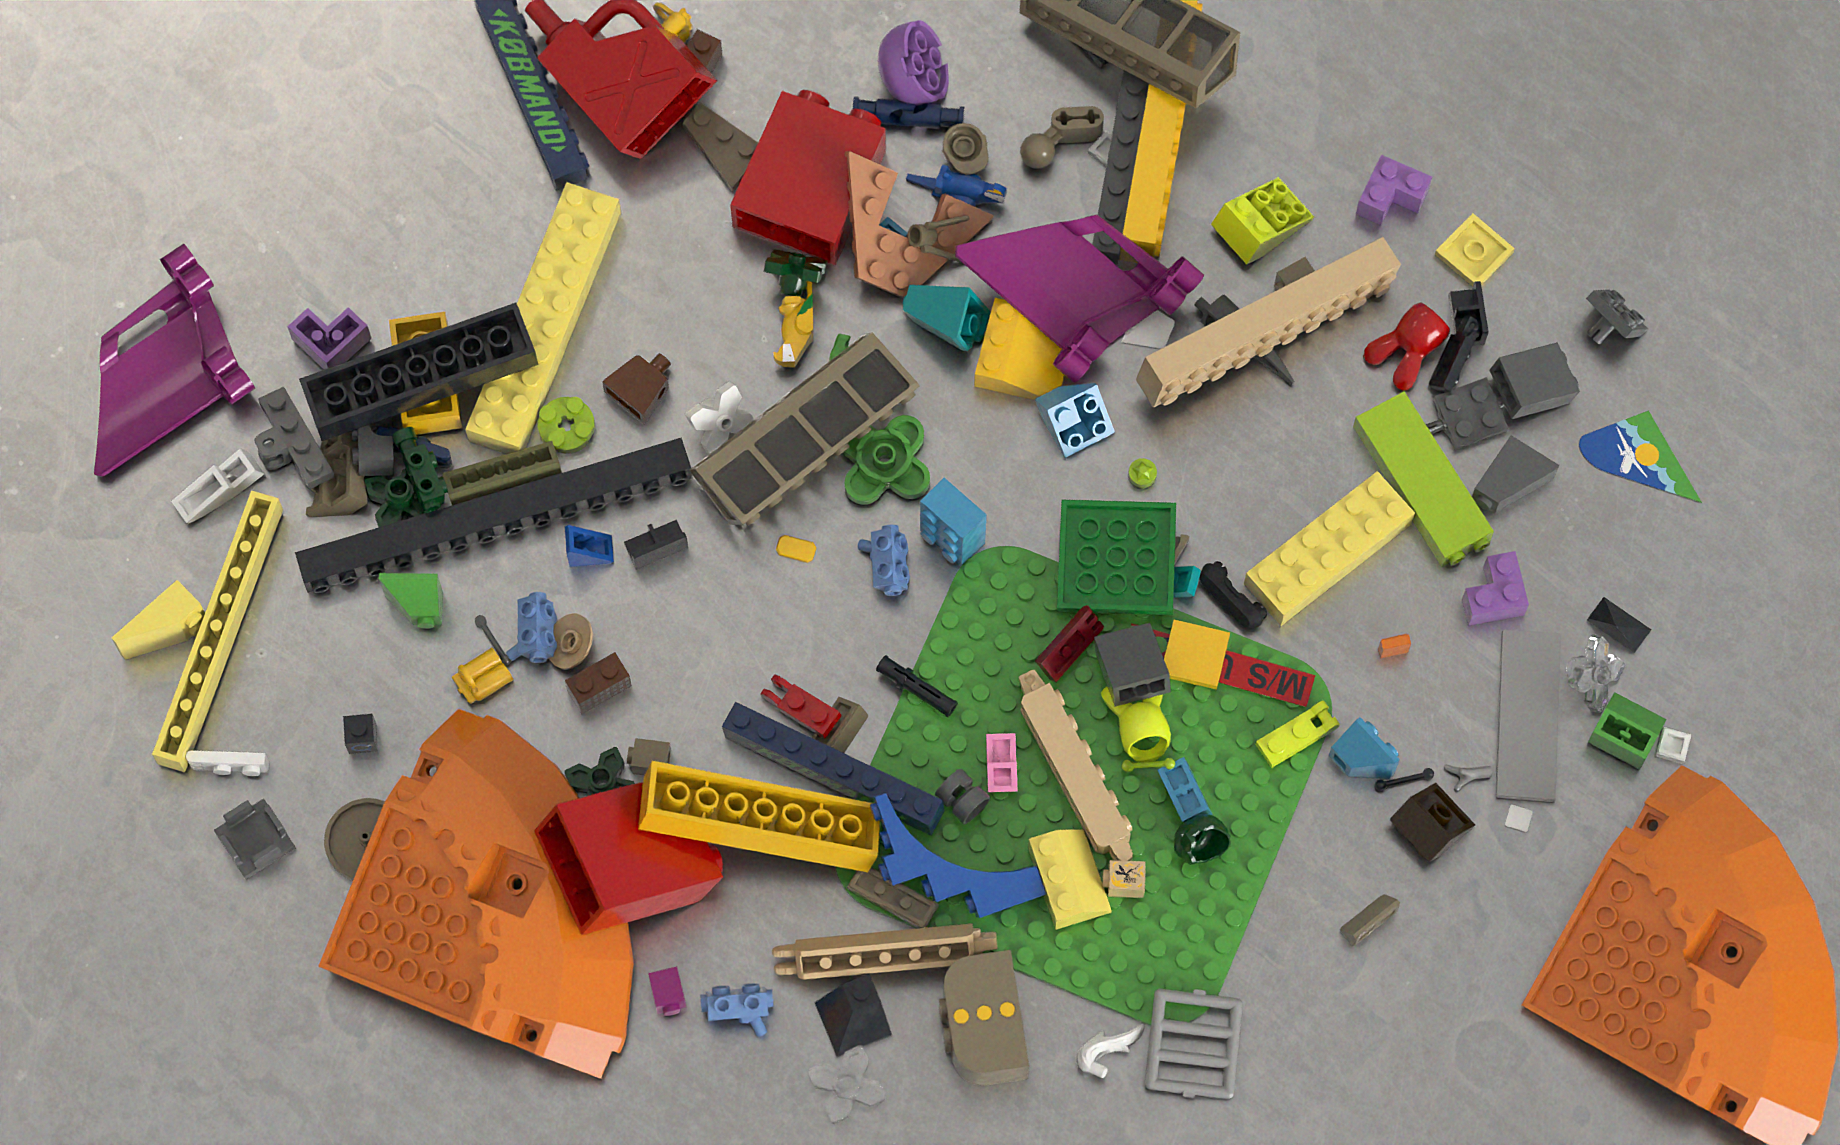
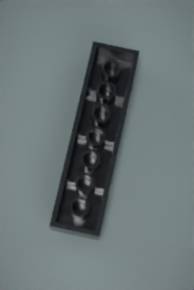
M515 302L300 378L299 381L321 441H325L538 365V361L520 310Z

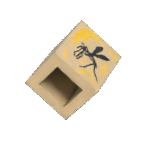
M1110 860L1109 870L1103 869V887H1108V897L1143 898L1145 892V862Z

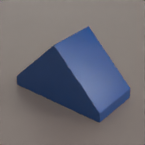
M571 525L565 526L566 554L569 567L610 564L614 562L612 535Z

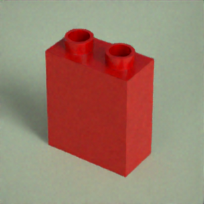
M782 90L730 204L732 227L808 256L826 259L828 263L836 266L853 228L849 215L848 202L850 200V192L847 189L849 177L845 151H851L881 164L886 153V128L881 127V121L868 111L852 109L848 115L829 108V101L816 92L801 90L796 96Z
M643 782L556 804L534 830L581 935L698 903L723 878L722 857L714 844L638 829Z

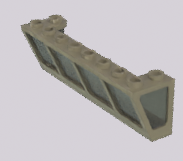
M1020 0V14L1194 108L1200 106L1236 76L1240 32L1180 0Z
M873 332L865 333L689 471L729 525L742 526L746 523L748 526L761 516L759 512L766 506L772 508L783 499L781 494L790 488L793 491L805 482L803 477L809 472L817 473L828 464L826 462L827 458L833 454L838 456L850 447L848 444L850 440L854 437L860 439L872 430L870 425L877 419L881 422L893 414L891 408L899 403L903 405L915 396L913 391L920 387V385Z

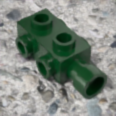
M413 427L400 429L392 437L396 447L400 448L402 452L403 462L417 495V500L422 511L426 513L436 511L444 504L445 493H448L443 476L438 478L435 468L438 467L436 457L433 451L428 452L425 443L417 446L416 441L418 438Z

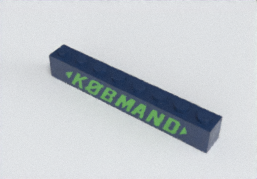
M474 0L476 10L556 191L563 189L566 182L576 184L586 180V168H589L588 160L584 152L579 153L576 145L579 144L574 129L569 130L565 123L569 121L563 105L558 107L555 100L559 98L553 82L548 83L545 76L548 75V71L535 55L538 49L533 36L527 37L525 29H528L523 14H517L515 7L518 6L517 1Z
M737 702L734 703L722 725L725 738L855 800L874 803L873 796L886 793L901 822L932 836L945 811L943 800Z

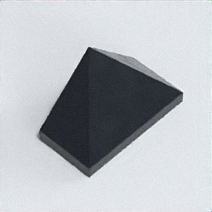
M1605 597L1602 598L1587 619V621L1634 653L1652 630Z

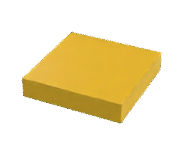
M1174 620L1164 657L1170 679L1217 690L1230 632Z

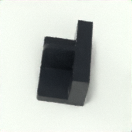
M1475 281L1471 290L1450 291L1449 293L1454 334H1456L1464 316H1471L1481 322L1480 335L1474 340L1472 346L1485 345L1488 336V324L1481 281Z
M677 519L655 529L652 524L647 525L648 532L624 541L625 548L636 570L688 548L687 536L685 532H682Z

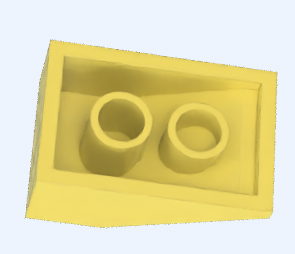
M176 580L112 637V640L125 660L186 642L193 636L196 637L205 612L201 603Z

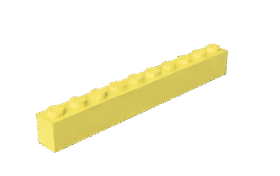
M251 490L152 755L158 765L186 772L189 764L186 759V753L193 751L282 515L283 508L279 498Z

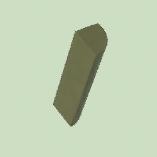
M549 441L442 473L448 489L451 505L453 506L562 473L553 442Z

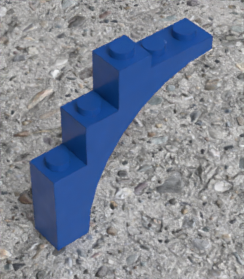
M886 793L872 797L874 803L870 804L873 817L875 821H881L884 830L880 832L883 846L885 849L890 848L891 853L881 856L882 863L878 867L883 881L889 880L890 885H896L924 875L925 880H922L921 883L927 898L932 896L935 902L967 891L969 896L964 897L968 911L970 914L975 913V916L978 918L1046 895L1037 866H1029L1012 871L984 872L966 869L947 862L927 850L908 832L896 815Z

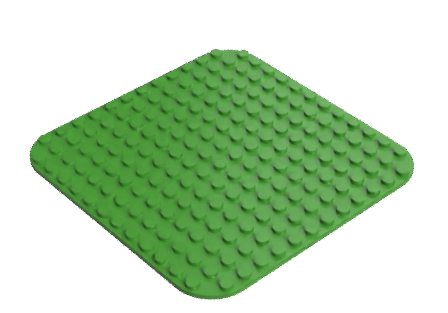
M997 546L985 549L968 559L956 573L913 668V674L934 686L948 697L958 702L957 707L951 716L947 718L943 713L904 689L870 766L935 796L939 786L958 769H963L973 779L972 785L974 787L980 786L991 797L986 807L973 820L963 824L952 813L953 807H946L944 805L945 811L932 836L903 823L905 828L927 850L947 862L966 869L999 872L1034 866L1028 850L1029 838L1055 830L1083 829L1020 712L1024 696L1019 683V676L1035 670L1045 684L1050 683L1054 691L1058 689L1065 702V705L1062 706L1067 716L1071 714L1077 723L1078 730L1076 733L1080 740L1085 739L1091 749L1092 755L1089 757L1093 765L1098 764L1104 773L1105 780L1103 783L1107 791L1112 790L1119 802V805L1116 807L1120 815H1126L1132 826L1130 841L1128 842L1133 853L1131 861L1145 862L1144 897H1108V887H1104L1112 910L1111 913L1055 930L1044 895L978 918L975 916V913L970 914L964 897L969 895L965 891L937 901L936 903L939 904V907L927 928L973 924V928H980V932H996L997 949L982 951L983 954L1011 950L1014 970L1151 1026L1154 993L1157 989L1191 993L1196 989L1206 991L1207 995H1219L1326 736L1273 768L1269 766L1255 745L1256 741L1323 700L1328 705L1329 709L1327 711L1332 717L1330 693L1321 676L1304 661L1174 608L1173 615L1095 613L1098 621H1101L1104 625V629L1098 636L1133 627L1131 623L1136 625L1150 623L1153 630L1170 634L1173 621L1178 620L1230 632L1226 649L1228 651L1315 675L1307 707L1219 682L1216 690L1170 679L1171 692L1163 694L1160 708L1168 722L1171 739L1165 753L1156 761H1165L1167 758H1172L1176 761L1182 757L1185 758L1213 816L1223 822L1228 829L1231 839L1230 847L1222 856L1205 863L1200 862L1189 865L1183 858L1178 857L1174 850L1175 833L1184 822H1182L1158 772V769L1162 767L1134 768L1131 772H1126L1122 769L1123 761L1130 760L1134 763L1138 761H1135L1124 750L1120 736L1119 717L1104 703L1101 692L1107 687L1096 657L1094 640L1057 682L1049 680L1035 662L1039 655L1077 614V612H1057L1059 562L1015 546ZM1156 637L1162 653L1167 649L1168 643L1163 637ZM1142 700L1135 701V702H1131V703H1132V704H1135V703H1138V702H1142ZM1318 717L1312 720L1316 728L1322 725ZM1015 733L1018 791L988 792L986 734ZM1146 737L1135 742L1132 746L1139 750H1149L1155 747L1160 737ZM964 789L962 793L956 797V799L958 800L966 792V790ZM881 821L878 857L872 865V868L879 871L878 865L882 863L881 856L891 853L890 848H884L880 837V832L884 831ZM1087 837L1103 884V869L1109 870V862L1113 859L1109 852L1105 854L1095 852ZM835 866L842 886L856 902L872 911L916 928L849 891L847 886L857 870ZM924 875L901 883L926 897L921 883L922 880H925ZM1165 1001L1164 1019L1192 1022L1207 1012L1210 1007Z

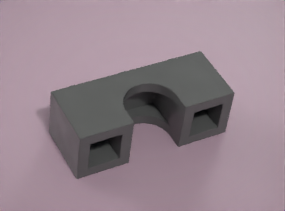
M392 417L352 431V441H358V448H352L353 465H358L359 476L393 475V437L380 436L373 432L379 426L383 428L392 427Z

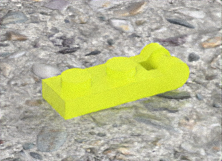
M1324 700L1256 741L1255 745L1271 768L1340 726L1336 717L1332 718L1327 711L1329 707ZM1317 717L1322 722V725L1318 728L1312 723V720Z

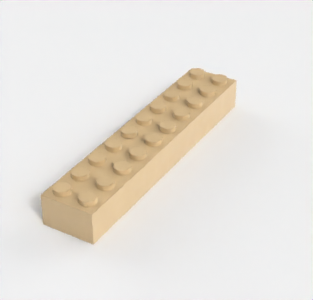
M1384 237L1146 356L1136 381L1153 408L1160 404L1168 405L1175 401L1179 394L1185 391L1192 393L1200 388L1203 382L1209 379L1215 381L1221 378L1226 373V370L1232 367L1239 369L1246 365L1250 358L1256 355L1262 357L1268 354L1275 345L1279 343L1286 345L1293 341L1297 334L1303 331L1306 333L1312 332L1320 326L1321 322L1327 319L1329 321L1337 319L1344 313V310L1350 307L1357 309L1365 304L1368 298L1374 295L1376 297L1384 295L1390 290L1392 281L1397 277L1396 273L1401 263Z

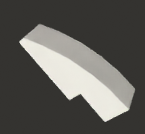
M239 449L219 467L213 465L171 502L185 522L190 524L237 496L263 476L264 472L249 452Z

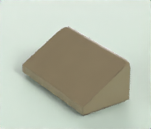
M838 697L832 707L840 712L841 718L825 739L814 733L812 738L845 753L868 718V714L860 704Z
M1385 894L1381 895L1340 928V932L1352 946L1356 945L1398 911L1400 906L1399 900Z

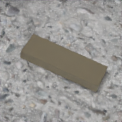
M872 867L868 872L856 871L847 886L849 891L916 928H927L939 907V904L901 883L890 885L889 880L883 881L880 872Z

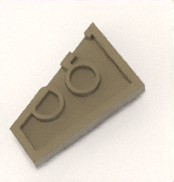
M700 102L684 120L683 127L699 149L705 153L714 169L722 176L733 193L742 180L758 142Z

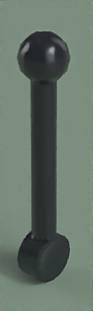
M1426 768L1419 774L1388 781L1380 779L1376 781L1375 787L1377 790L1383 791L1388 786L1418 779L1429 781L1434 777V771L1431 768Z

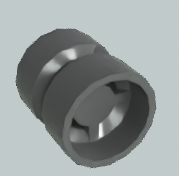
M958 769L939 786L935 796L943 800V804L946 807L952 806V813L963 824H967L986 807L991 797L980 786L974 787L972 785L973 779L963 769ZM965 789L966 792L957 800L956 797Z

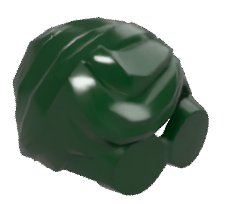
M1199 814L1190 818L1178 828L1174 838V850L1178 857L1183 858L1189 865L1200 862L1205 863L1222 856L1228 850L1231 843L1230 834L1223 822L1217 817L1209 814Z

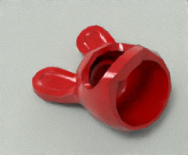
M1419 302L1412 305L1406 311L1392 332L1375 339L1364 349L1365 361L1372 365H1379L1397 349L1403 348L1406 354L1393 374V383L1400 390H1408L1417 379L1424 357L1435 351L1445 342L1449 336L1450 328L1431 308Z

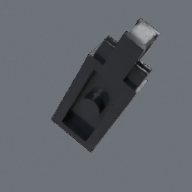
M1471 316L1463 317L1456 334H1451L1428 383L1429 386L1436 390L1452 391L1459 381V374L1465 361L1470 357L1474 340L1480 335L1481 322Z

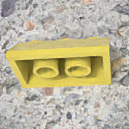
M1084 829L1055 830L1029 838L1028 850L1033 865L1037 866L1046 892L1044 898L1055 930L1112 912Z

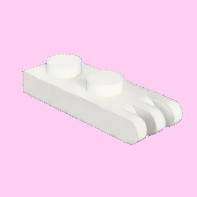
M188 751L186 753V759L193 770H208L218 775H229L231 771L242 772V774L247 776H258L260 772L268 773L269 760L265 753Z

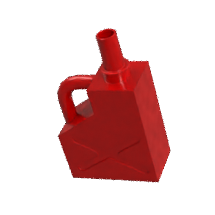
M532 0L525 8L528 16L547 37L546 44L548 46L537 59L619 152L642 159L717 82L716 78L676 34L665 30L646 7L637 0H609L600 6L586 22L576 18L571 22H564L544 0ZM618 14L631 16L642 28L610 38H606L600 32Z

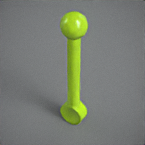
M1167 758L1165 761L1137 763L1125 760L1122 763V769L1126 772H1131L1134 768L1166 767L1167 769H1173L1175 767V761L1172 758Z

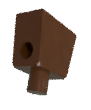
M660 353L650 363L640 355H636L602 381L604 392L641 423L645 424L668 391V379L663 373L671 366V363Z

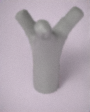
M1447 764L1444 766V770L1460 776L1459 782L1454 787L1456 791H1459L1464 784L1471 780L1492 777L1491 766L1474 768L1453 767Z

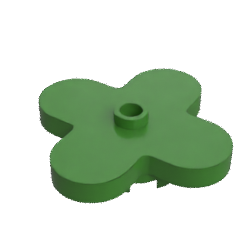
M909 415L897 416L884 429L880 430L870 425L872 430L860 439L854 437L848 442L850 447L843 454L855 464L847 473L844 484L845 492L853 502L861 505L873 503L888 488L906 499L919 498L928 490L930 472L924 463L914 457L924 441V428L915 417ZM852 421L846 424L841 429L839 437L859 421ZM885 458V459H888L889 461L882 462V461H880V460Z

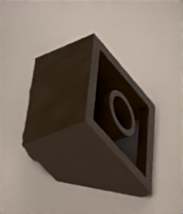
M1437 783L1411 796L1389 819L1395 825L1398 833L1406 837L1415 846L1417 853L1429 862L1443 855L1475 826V823Z

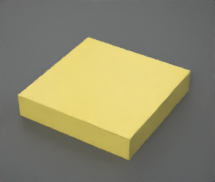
M1472 213L1436 249L1435 255L1473 287L1475 281H1481L1482 285L1514 253L1515 248Z

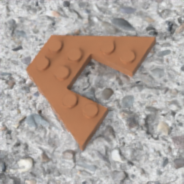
M845 151L849 177L847 189L850 192V200L848 202L849 215L853 226L854 241H852V252L855 256L854 277L904 298L907 295L909 285H922L949 259L932 253H922L920 247L911 246L908 238L879 226L898 172L851 151ZM942 194L932 222L962 216H969V220L935 228L937 240L932 244V247L955 254L956 245L967 243L994 215L947 194Z

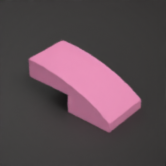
M1015 733L986 734L988 792H1017Z

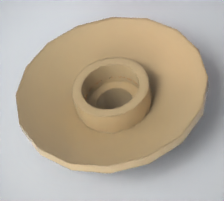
M577 613L567 614L554 625V637L557 642V648L554 652V657L549 658L554 666L564 670L572 669L579 665L588 655L592 645L593 631L591 623L586 617Z

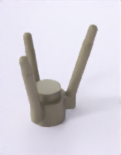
M969 216L926 222L925 224H914L908 230V241L911 246L920 247L922 253H932L961 262L955 257V254L934 248L932 244L937 240L935 228L968 221Z

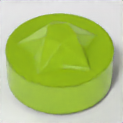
M1145 458L1133 461L1128 471V478L1131 484L1137 488H1148L1154 484L1157 477L1155 464Z

